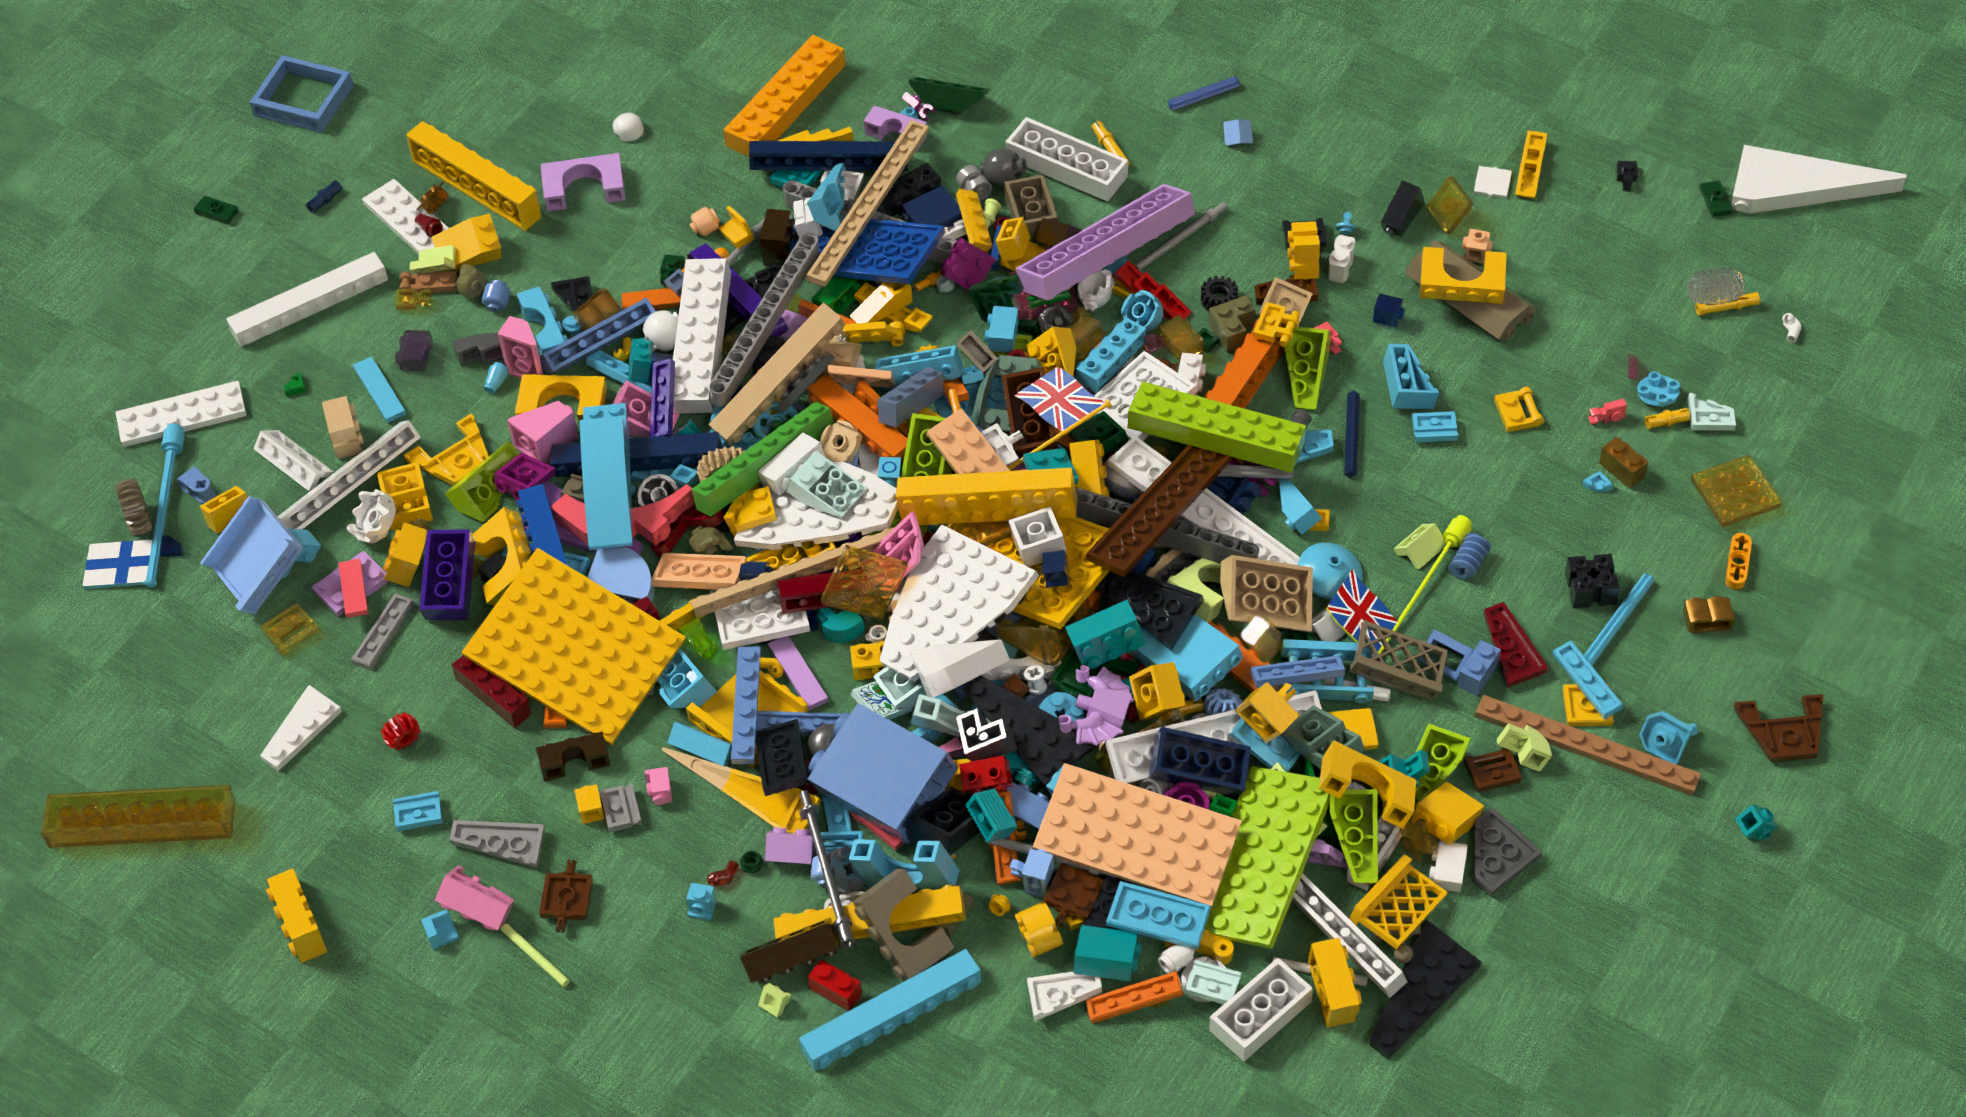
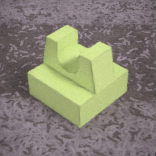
M768 983L763 987L758 1006L778 1017L789 1003L791 994L781 991L777 985L774 986Z

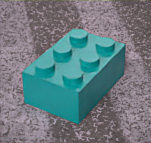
M1128 600L1065 627L1081 665L1088 666L1089 669H1094L1107 661L1117 659L1123 654L1146 645Z

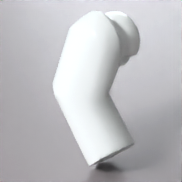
M1786 313L1782 317L1783 324L1789 331L1786 339L1790 343H1795L1802 327L1793 314Z

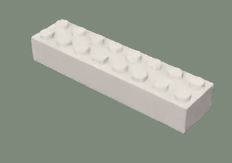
M726 258L686 259L673 361H675L673 413H713L715 405L711 403L709 385L720 368L731 270Z

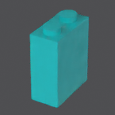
M1081 925L1075 952L1074 974L1131 981L1132 972H1137L1138 958L1135 957H1140L1141 943L1137 942L1138 934L1129 931Z

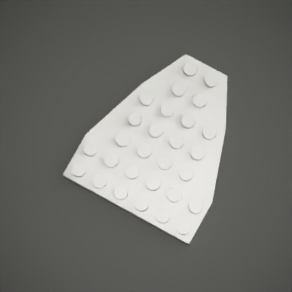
M831 461L867 487L864 494L842 518L807 506L787 491L781 496L770 491L777 520L738 532L734 538L735 545L779 550L785 544L793 543L795 547H800L806 541L813 540L815 544L846 540L849 539L848 534L862 532V535H866L873 531H882L890 528L899 509L896 500L897 488L868 471L843 461Z
M941 525L925 545L920 563L908 575L889 623L880 662L885 667L915 682L920 677L910 654L930 645L974 642L979 638L977 634L986 626H989V628L993 627L996 624L994 620L1005 612L1008 615L1013 611L1038 578V573L1003 554Z

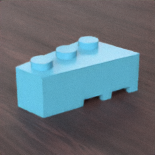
M1388 344L1383 364L1392 408L1434 409L1439 391L1431 385L1429 375L1427 373L1424 374L1420 367L1421 363L1409 344Z

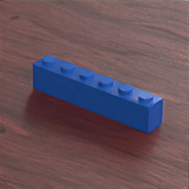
M543 484L519 490L520 499L516 500L519 512H524L521 515L524 527H529L525 529L528 542L533 541V543L529 544L531 553L533 554L539 548L567 565Z

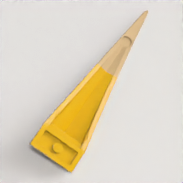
M662 748V751L719 788L772 826L787 828V832H796V829H808L807 820L802 819L799 813L803 808L800 798V792L803 790L792 788L765 796L761 777L668 748ZM809 794L812 805L819 806L822 799Z

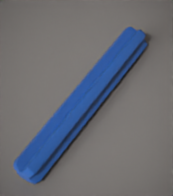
M1237 76L1227 78L1169 99L1168 106L1171 110L1182 108L1240 86V81Z

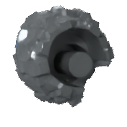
M1057 305L1046 308L1041 313L1039 321L1040 328L1044 332L1052 327L1070 328L1073 322L1072 316L1067 312V309Z

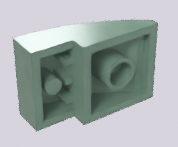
M1314 705L1298 716L1282 733L1284 738L1299 753L1320 769L1323 755L1333 740L1359 753L1365 750L1360 735L1345 728L1343 720Z

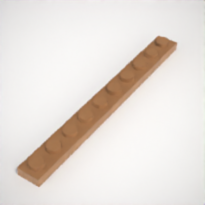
M1483 695L1475 712V717L1504 728L1508 723L1522 729L1528 725L1541 733L1551 745L1693 796L1701 777L1699 772Z

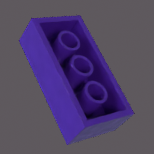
M470 529L427 530L420 611L425 620H469L475 539Z

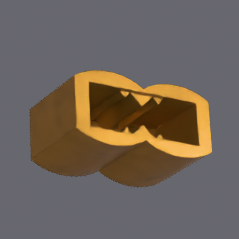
M606 288L596 292L572 315L585 331L617 314L621 307Z
M1715 596L1707 600L1695 597L1685 601L1683 614L1688 632L1728 631L1733 628L1735 618L1729 598Z

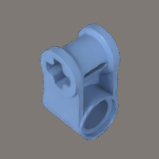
M195 466L177 478L180 487L200 504H204L216 497L215 491L211 488L210 480Z

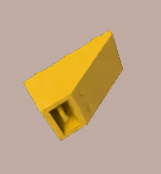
M1052 327L1026 345L1029 357L1040 361L1041 366L1044 367L1045 374L1058 367L1073 376L1076 344L1071 328Z

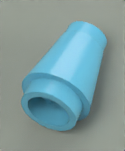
M494 362L489 368L484 390L490 394H495L509 376V368L502 363Z

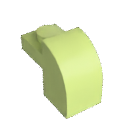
M1508 723L1497 738L1499 746L1518 753L1520 765L1539 772L1552 756L1549 743L1544 736L1528 725L1522 729Z

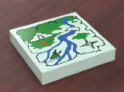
M877 681L855 688L851 693V696L859 704L888 720L913 710V707L895 708Z

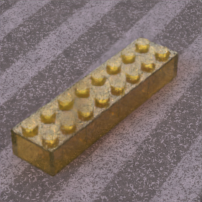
M230 785L48 794L41 834L48 848L231 838L236 799Z

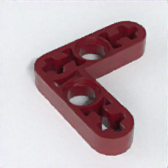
M692 505L680 514L676 521L669 524L671 530L669 536L656 546L652 543L651 549L657 557L661 558L662 554L672 551L688 527H715L724 520L725 515L720 510L709 517L697 510L696 505Z

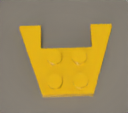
M472 413L456 422L457 428L463 433L465 438L431 458L420 446H417L403 455L407 463L418 462L421 470L452 486L489 456Z

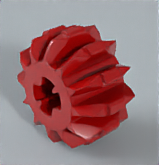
M406 712L401 715L397 713L395 717L389 718V721L383 724L384 728L381 730L386 745L394 748L396 751L401 747L405 749L409 744L412 745V742L417 740L418 735L421 733L416 718L411 714L408 715Z

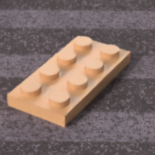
M962 408L926 433L956 474L1010 471Z
M664 553L651 579L653 587L705 590L728 588L740 582L741 563H746L747 559L746 556Z

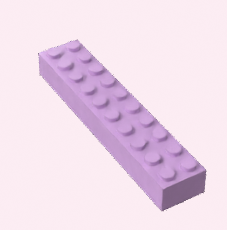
M1163 184L1016 268V272L1024 287L1023 291L1044 300H1050L1060 292L1068 290L1072 285L1082 282L1091 274L1099 272L1103 267L1113 264L1122 256L1128 255L1134 249L1142 247L1148 241L1156 239L1160 234L1173 229L1174 226L1187 221L1188 218L1195 215L1192 193Z

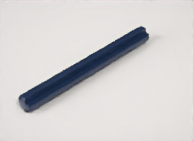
M1355 390L1347 394L1344 475L1348 476V478L1357 475L1360 394Z

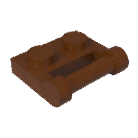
M1503 747L1500 751L1476 757L1471 755L1464 757L1465 768L1471 776L1477 793L1520 783L1522 780L1513 755L1507 748ZM1503 759L1502 762L1476 767L1477 765L1486 764Z

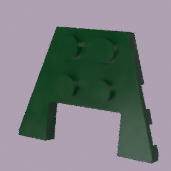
M1013 275L974 284L968 291L981 321L988 322V314H992L993 306L1014 307L1009 294L1021 295L1024 287L1019 275ZM1019 319L1017 333L1022 335L1025 332L1032 334L1034 339L1043 334L1038 321Z
M1071 648L1052 676L1050 684L1059 692L1070 694L1078 699L1079 694L1092 698L1095 691L1088 685V682L1080 683L1076 680V669L1080 670L1082 665L1075 649ZM1119 656L1117 659L1107 661L1094 669H1089V676H1097L1101 668L1106 667L1108 671L1129 678L1136 673L1141 661L1133 658L1132 661L1121 660V656Z

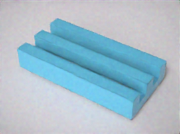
M863 831L820 832L823 840H835L834 842H823L827 852L835 851L844 846L852 848L854 841L844 840H863Z

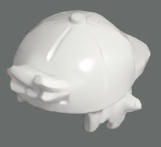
M1100 269L1099 272L1091 274L1082 282L1077 283V295L1085 310L1095 311V309L1103 307L1111 299L1115 280L1107 269Z

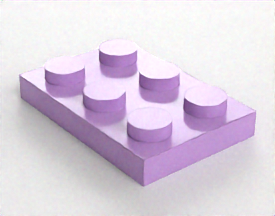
M365 551L351 559H360L366 597L389 582L384 579L386 572ZM338 568L311 587L313 593L337 617L345 613Z

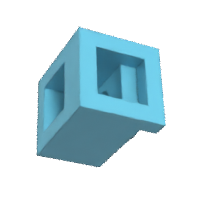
M691 883L686 898L689 909L688 917L711 921L717 902L714 886Z

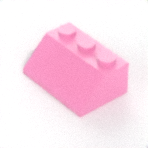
M509 316L497 333L505 365L509 368L508 374L521 379L522 374L543 375L537 345L528 322L521 318Z

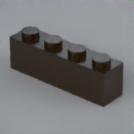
M830 917L743 951L740 958L750 982L758 981L760 984L772 978L771 975L780 972L781 975L793 971V967L802 964V966H807L815 962V958L824 955V958L836 954L838 952L837 949L840 948V939L834 930Z

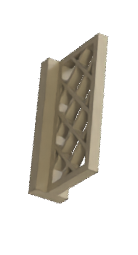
M1364 620L1360 630L1354 661L1349 672L1433 702L1442 691L1443 684H1441L1448 650ZM1367 629L1374 631L1378 638L1371 641L1366 634ZM1389 637L1395 639L1399 646L1392 649L1386 639ZM1381 642L1386 652L1379 654L1374 644ZM1407 646H1416L1420 653L1412 656ZM1368 647L1374 657L1370 659L1362 656L1363 649ZM1400 649L1408 658L1401 662L1394 653ZM1432 652L1440 655L1439 662L1433 663L1428 654ZM1390 655L1395 665L1385 664L1382 658ZM1423 657L1428 667L1421 669L1416 659ZM1410 662L1416 672L1413 674L1407 672L1403 665ZM1431 670L1436 677L1435 681L1427 679L1424 672Z

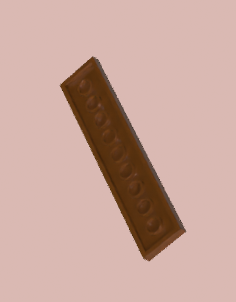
M1188 445L1086 553V560L1125 577L1235 457Z

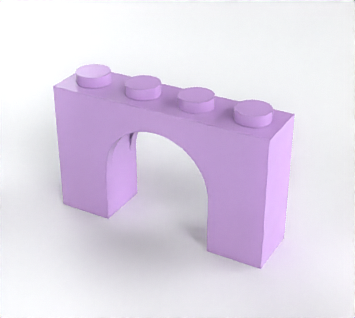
M619 153L541 164L547 212L567 209L565 198L567 186L574 180L585 177L597 179L603 184L606 203L626 200Z

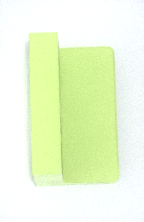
M449 245L420 250L419 261L410 262V270L416 273H433L455 269V246Z
M1431 523L1422 524L1393 549L1397 556L1408 555L1415 569H1420L1444 549L1447 544L1437 525Z

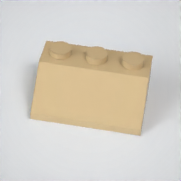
M830 341L829 346L824 351H820L815 360L820 355L824 358L828 353H831L835 359L829 365L856 368L862 344ZM828 366L821 372L820 375L826 374L829 376ZM805 367L801 373H804L809 367Z

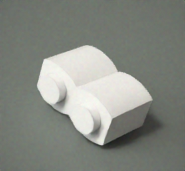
M1339 235L1336 238L1334 251L1329 257V281L1344 283L1348 279L1349 267L1353 264L1355 239L1353 237Z
M1440 840L1439 847H1434L1432 861H1436V867L1431 866L1429 879L1433 880L1434 883L1444 890L1461 893L1468 845L1455 842L1448 845Z

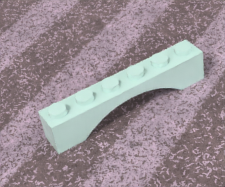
M919 694L911 724L961 737L956 717L967 712L961 711L942 700Z

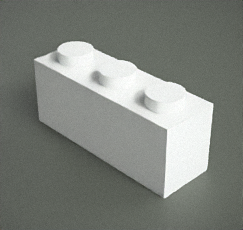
M805 433L800 434L757 471L763 487L769 486L770 491L781 496L787 491L790 478L815 451L825 457L821 443Z

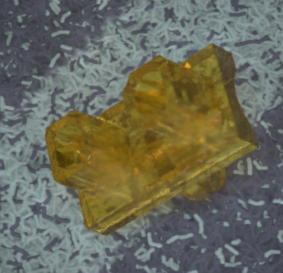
M1419 818L1416 823L1408 820L1404 828L1399 829L1400 833L1406 836L1403 845L1405 849L1411 851L1413 860L1419 862L1422 853L1431 854L1437 850L1438 840L1435 836L1429 835L1426 820Z

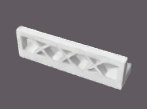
M279 430L260 431L254 450L308 491L317 486L320 478H328L333 474L331 469Z

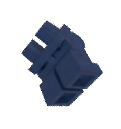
M1217 476L1207 487L1209 491L1242 515L1250 510L1252 501L1262 492L1260 486L1256 482H1250L1247 477L1238 479L1236 477Z

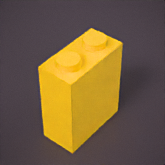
M1446 781L1418 803L1411 821L1443 842L1451 845L1475 826V820L1481 816L1484 805Z

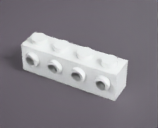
M1182 353L1178 374L1197 386L1198 391L1194 395L1198 396V392H1202L1203 387L1201 376H1205L1206 364H1203V355Z

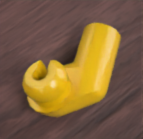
M630 337L623 338V349L618 348V352L614 350V358L624 362L630 357L632 343Z
M761 657L760 668L767 669L774 678H779L783 675V667L777 659Z

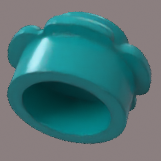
M1023 767L1021 771L1016 770L1017 773L1014 779L1028 787L1033 782H1036L1033 779L1034 773Z

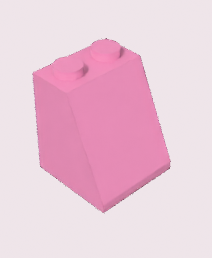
M557 401L509 418L507 422L513 446L520 452L548 464L551 458L552 444L573 443L579 438L573 409Z

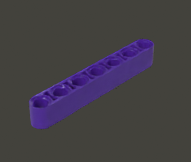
M706 243L687 254L688 259H721ZM730 267L731 279L728 302L749 321L763 298ZM782 317L770 336L779 337L788 331V326Z

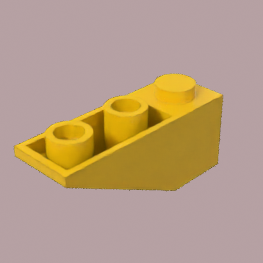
M883 282L850 315V318L855 320L856 323L877 322L912 303L911 285Z

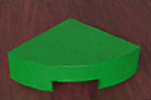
M302 372L293 375L292 379L285 384L284 393L286 397L306 392Z

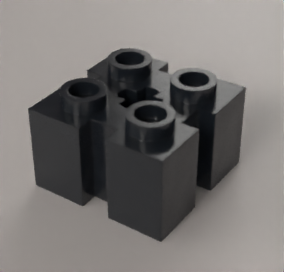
M1612 554L1594 555L1593 560H1586L1585 556L1567 557L1565 577L1568 587H1571L1570 598L1573 608L1590 607L1591 602H1598L1599 606L1617 605L1620 587L1617 575H1613L1615 566Z

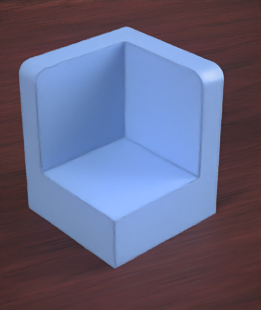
M1237 119L1223 122L1225 145L1253 143L1251 120Z

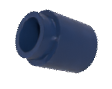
M747 561L746 563H741L740 580H750L764 572L770 573L773 571V567L769 566L768 562Z

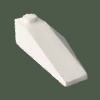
M1002 639L930 645L910 654L926 694L932 698L950 691L1010 660Z

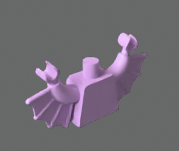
M1082 665L1080 670L1076 669V680L1080 683L1088 682V685L1095 691L1092 698L1079 694L1075 707L1088 711L1085 719H1077L1075 722H1072L1069 715H1061L1059 717V725L1063 733H1069L1072 728L1077 731V744L1091 743L1097 746L1100 742L1114 739L1115 736L1119 737V734H1123L1121 728L1129 703L1133 702L1134 698H1132V694L1129 692L1131 688L1121 681L1120 675H1115L1109 672L1106 667H1102L1097 676L1091 677L1089 676V667Z

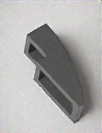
M497 333L478 334L452 342L455 356L461 366L481 359L482 363L485 364L503 357Z

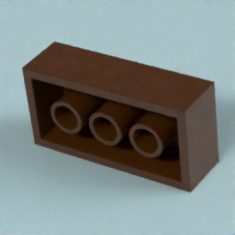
M1044 367L1002 375L1011 435L1018 430L1023 435V439L1013 443V450L1019 459L1025 453H1030L1056 436L1055 427L1047 423L1029 404L1014 396L1046 375ZM1057 440L1041 451L1058 449Z

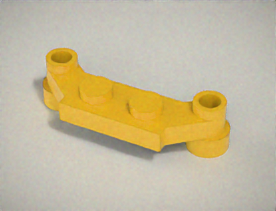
M885 321L845 324L843 331L831 341L859 343L888 340L893 346L898 347L904 343L905 326L899 321L891 322L889 325L885 324Z

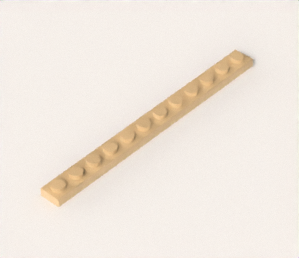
M910 120L807 273V281L826 287L927 135L928 125Z

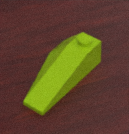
M1428 723L1416 752L1423 750L1428 753L1430 772L1419 778L1420 786L1416 787L1414 812L1418 803L1436 790L1460 764L1471 742V738Z

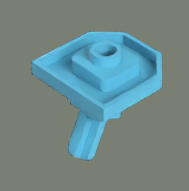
M1662 711L1647 716L1639 736L1645 750L1663 760L1678 765L1690 736L1697 735L1698 730L1695 723L1686 724Z

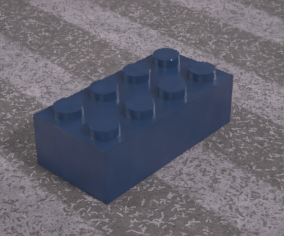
M1161 727L1155 734L1148 778L1173 784L1192 782L1200 786L1202 790L1238 798L1245 791L1251 747Z

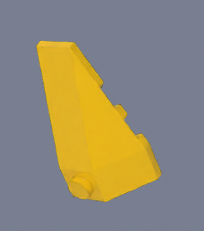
M812 540L803 542L800 547H795L792 543L782 545V549L779 550L765 549L746 559L747 561L768 562L774 571L778 570L781 566L795 564L803 558L820 555L825 550L836 549L837 546L835 542L815 544Z

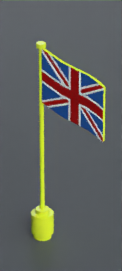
M1458 515L1452 519L1443 533L1444 541L1447 545L1398 621H1396L1384 603L1361 582L1353 569L1327 606L1331 617L1356 643H1358L1364 620L1396 631L1449 548L1460 547L1467 534L1471 532V520L1463 515ZM1367 629L1366 634L1371 641L1378 638L1374 631ZM1391 637L1386 639L1388 643L1391 640ZM1381 642L1374 644L1378 653L1382 654L1385 649Z

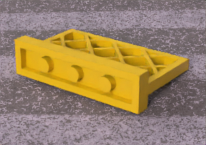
M1405 854L1360 900L1349 917V920L1355 926L1360 922L1395 949H1398L1448 894L1446 890L1410 865L1412 859ZM1411 875L1417 880L1418 884H1408L1406 877ZM1394 890H1404L1406 897H1396ZM1410 890H1420L1421 897H1411ZM1425 890L1433 891L1438 897L1428 898ZM1382 903H1392L1393 910H1383ZM1398 903H1408L1409 910H1399ZM1413 903L1423 904L1425 911H1415ZM1379 916L1381 923H1374L1368 917ZM1385 916H1395L1397 924H1387ZM1401 917H1411L1413 924H1403ZM1389 930H1399L1400 938L1398 940L1389 934Z

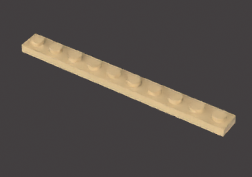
M886 528L878 534L864 536L861 540L845 543L833 550H825L820 555L803 558L795 564L781 566L778 570L770 573L764 572L756 578L742 580L737 585L720 588L712 594L698 596L695 600L691 601L695 616L698 618L778 589L777 580L817 575L864 558L894 528Z

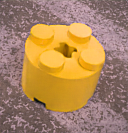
M1045 901L1014 915L1032 957L1039 956L1063 945L1060 932L1056 928L1054 918Z

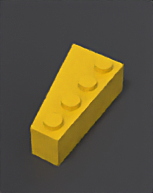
M292 868L268 878L267 881L270 888L266 889L270 901H276L277 906L273 907L278 920L283 919L285 923L280 926L285 938L290 937L292 940L291 943H288L293 957L298 955L300 962L303 963L327 953L328 951L294 869Z

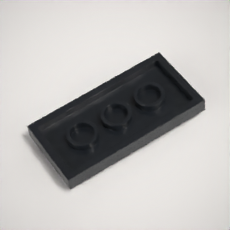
M798 719L756 731V747L762 788L765 796L810 783Z

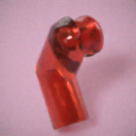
M732 860L728 861L725 870L715 871L707 876L708 884L712 886L730 884L739 864Z

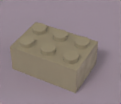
M1044 175L1004 182L1005 199L1011 218H1024L1031 237L1030 239L1036 238L1042 218L1058 222Z

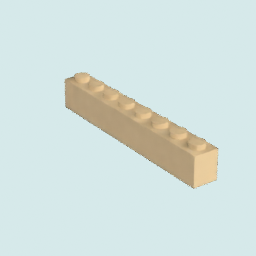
M823 302L708 424L712 431L719 432L720 438L730 447L734 443H738L742 439L743 433L757 423L758 417L771 408L774 400L777 397H781L789 384L795 382L800 377L804 368L809 367L814 362L819 352L824 351L829 346V342L843 331L845 324L842 318Z

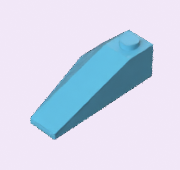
M681 648L658 679L661 687L659 689L660 695L671 708H686L692 702L700 707L717 692Z

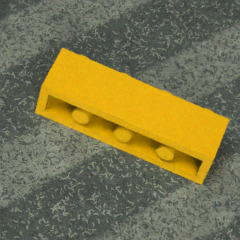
M1099 440L1069 443L1072 465L1079 477L1078 484H1075V487L1109 497V489L1105 487L1104 478L1107 477L1105 465H1102V457L1104 456L1103 444H1100Z

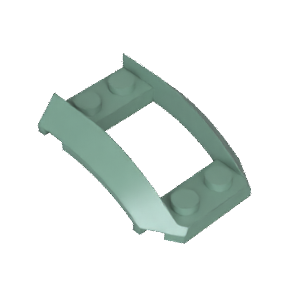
M1000 355L984 373V380H981L971 421L984 430L998 423L1002 432L1011 433L1007 410L985 408L994 377L1002 378V375L1041 368L1040 361L1036 358Z

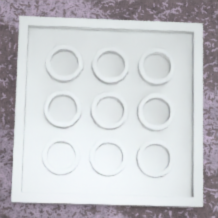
M1145 351L1094 395L1103 402L1109 399L1112 407H1106L1102 411H1105L1126 431L1128 440L1135 435L1143 441L1150 435L1127 428L1128 410L1142 381L1192 395L1198 391L1194 383Z
M709 589L710 594L717 591V589ZM778 589L715 611L723 650L810 632L806 611L782 614Z

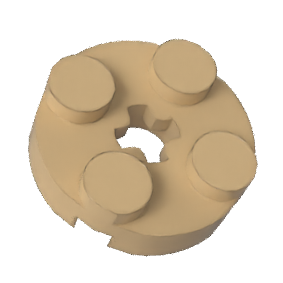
M839 420L836 421L838 423L825 428L821 435L820 443L828 460L850 463L860 448L862 434L853 424ZM844 439L843 444L839 447L837 441Z

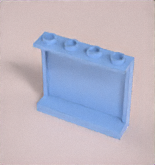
M248 496L200 563L201 565L211 567L238 599L235 606L240 612L255 615L304 547L264 500Z

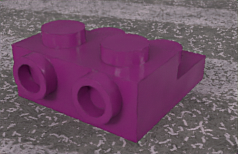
M960 238L959 241L953 244L952 253L949 258L945 259L942 263L940 274L969 290L972 285L983 282L996 258Z
M520 453L495 472V487L499 492H508L516 500H519V490L544 484L555 475V468L524 453Z

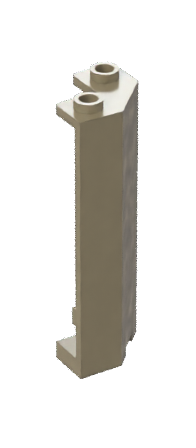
M1434 240L1429 244V247L1444 248L1443 267L1450 277L1460 281H1470L1482 275L1483 270L1444 242ZM1419 252L1414 257L1405 274L1419 284L1422 252ZM1505 286L1503 304L1443 300L1497 339L1505 341L1514 335L1517 324L1526 325L1533 319L1537 308L1507 286Z

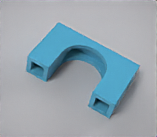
M854 839L849 856L850 863L869 888L873 887L895 869H905L917 889L937 890L942 889L945 885H956L959 868L940 841H918L913 859L914 864H907L892 859L885 854L876 840Z

